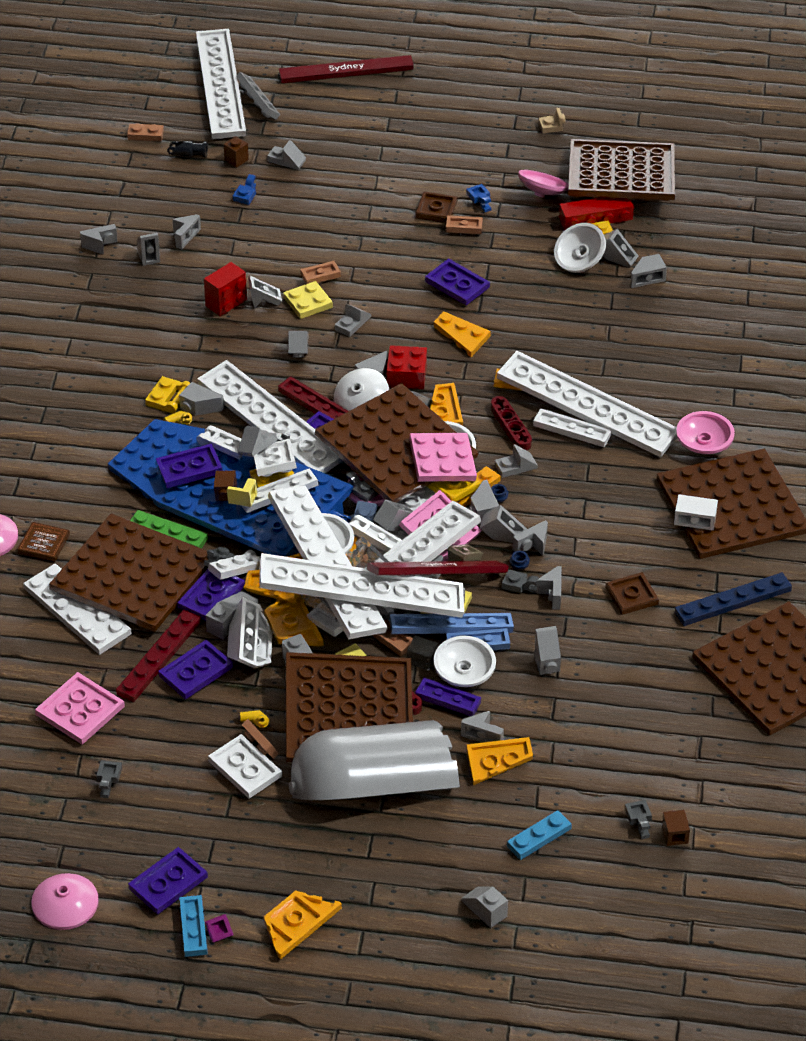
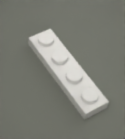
M540 409L533 420V426L601 447L606 446L612 434V430L544 409Z
M310 469L303 470L257 488L258 494L252 506L242 507L246 513L272 504L268 498L269 491L304 485L307 489L318 486V479Z

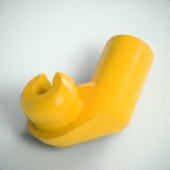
M178 411L164 417L163 420L188 425L192 422V415L189 412Z
M260 710L240 712L241 722L249 719L250 722L260 728H264L269 724V718Z

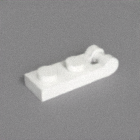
M208 426L205 429V433H201L196 438L197 442L202 446L212 443L215 449L237 459L243 456L238 455L241 438L214 426Z
M360 515L354 516L351 522H349L355 535L385 553L402 541Z
M247 550L243 555H236L209 563L208 570L220 580L248 573L250 570L260 569V556H257L253 550Z

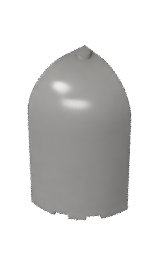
M429 720L331 729L313 734L301 744L293 758L289 791L292 797L296 799L331 800L460 787L457 763L456 760L451 759L449 751L452 749L449 737L442 734L443 727L437 721Z

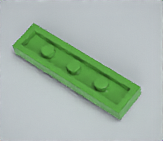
M137 510L130 520L199 548H202L208 540L207 533Z

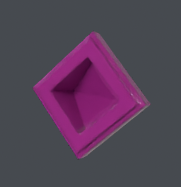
M226 914L205 921L212 943L234 935Z

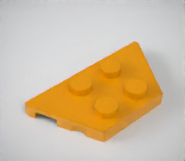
M300 594L297 604L277 599L273 605L264 610V616L278 644H282V641L301 634L309 646H324L323 638L316 625L307 617L309 611Z
M295 890L264 916V923L278 958L282 959L340 911L342 903L336 900L334 903L322 901L320 896H310Z

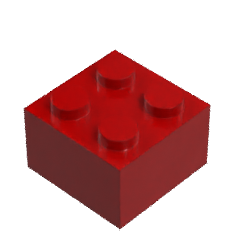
M230 262L205 277V306L217 315L222 316L246 301V272Z
M390 345L387 365V383L389 388H394L402 383L408 389H424L427 369V347Z

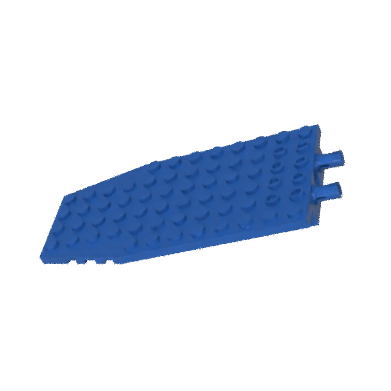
M154 419L108 463L109 470L122 480H127L135 490L139 489L144 497L152 499L159 508L265 554L288 557L299 553L272 504L246 513L241 505L230 504L228 501H216L214 493L215 476L166 488L157 467L156 458L202 446L197 442L196 438L201 433H205L203 428ZM214 448L223 471L235 470L237 488L243 489L247 479L251 478L249 471L256 469L254 457L242 456L240 459H237ZM296 462L297 468L293 469L294 474L310 469L318 479V486L308 489L320 512L339 516L349 523L351 517L344 515L343 502L353 492V485Z

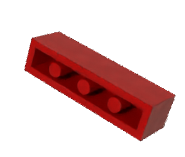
M608 197L562 203L559 206V219L564 230L579 223L633 220L634 206L632 201L626 198L610 199Z

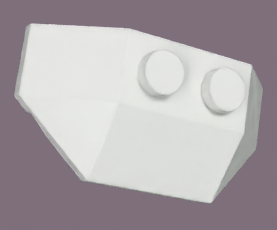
M242 597L229 625L227 657L253 668L267 666L271 663L273 632L266 617L261 612V605Z

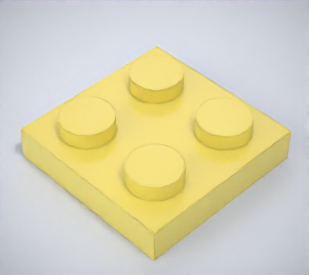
M316 281L283 292L284 299L300 319L333 308L332 300Z

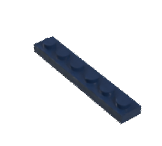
M783 572L677 606L674 613L682 625L686 626L790 592L792 585Z

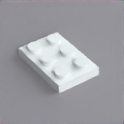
M290 439L277 441L254 456L258 477H268L277 472L286 473L297 468Z
M242 734L208 756V761L248 798H251L282 777V771Z

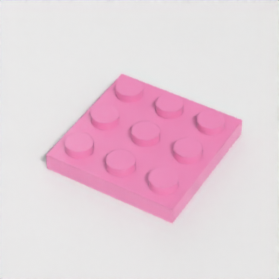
M410 433L409 440L418 482L476 481L477 474L467 433Z
M439 490L404 518L399 526L409 535L452 501ZM476 525L452 545L469 544L482 530ZM446 549L440 554L443 556V561H448V551Z
M77 672L35 709V714L83 745L122 710L125 704L122 699Z

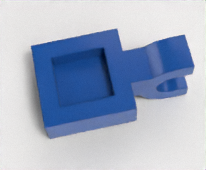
M249 174L245 186H238L233 194V201L250 205L256 195V183H253L256 179L255 175Z
M483 184L466 189V195L474 203L480 202L484 212L491 211V207L488 204L491 202L490 192Z

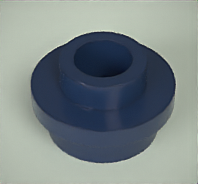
M495 484L491 487L497 502L505 501L508 498V490L504 485Z
M516 551L510 557V565L515 569H524L529 566L530 559L524 551Z

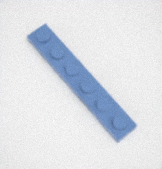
M464 613L462 618L440 614H390L389 618L392 634H443L507 628L508 633H513L514 629L511 613Z

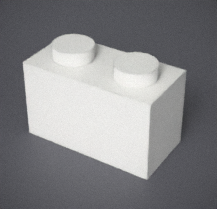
M678 495L674 525L714 530L718 500Z

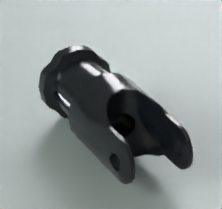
M193 141L171 142L167 152L170 155L192 157L193 155L207 157L208 143H193Z

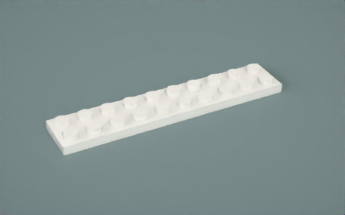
M229 29L196 31L212 139L246 136Z
M516 351L497 372L498 379L591 424L612 430V434L659 457L663 456L677 438V427L519 351Z
M229 361L222 362L197 378L199 385L222 394L224 405L250 426L259 427L261 431L265 430L269 433H276L279 437H281L283 432L289 434L296 462L322 473L328 472L343 462L314 435L315 429Z
M305 485L269 491L268 498L304 560L352 567ZM325 598L348 639L386 632L387 625L375 605Z
M452 501L375 562H431L481 522L480 515ZM327 600L307 614L308 619L316 626L334 637L343 631Z
M261 553L259 588L460 618L464 614L463 583L412 575H376L365 568Z

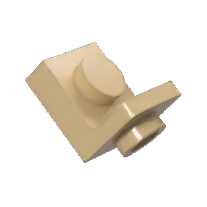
M556 108L555 116L539 118V126L543 134L563 131L565 115L561 113L560 108Z

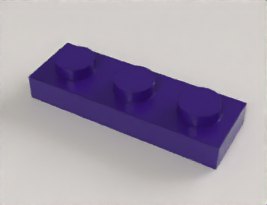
M423 678L415 692L421 700L468 716H474L481 704V697L426 678Z

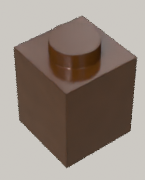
M235 136L223 144L224 160L237 168L249 160L248 143Z
M235 470L216 471L214 480L215 500L228 501L227 488L229 486L237 487Z
M685 810L663 812L662 828L667 846L689 844L690 828Z

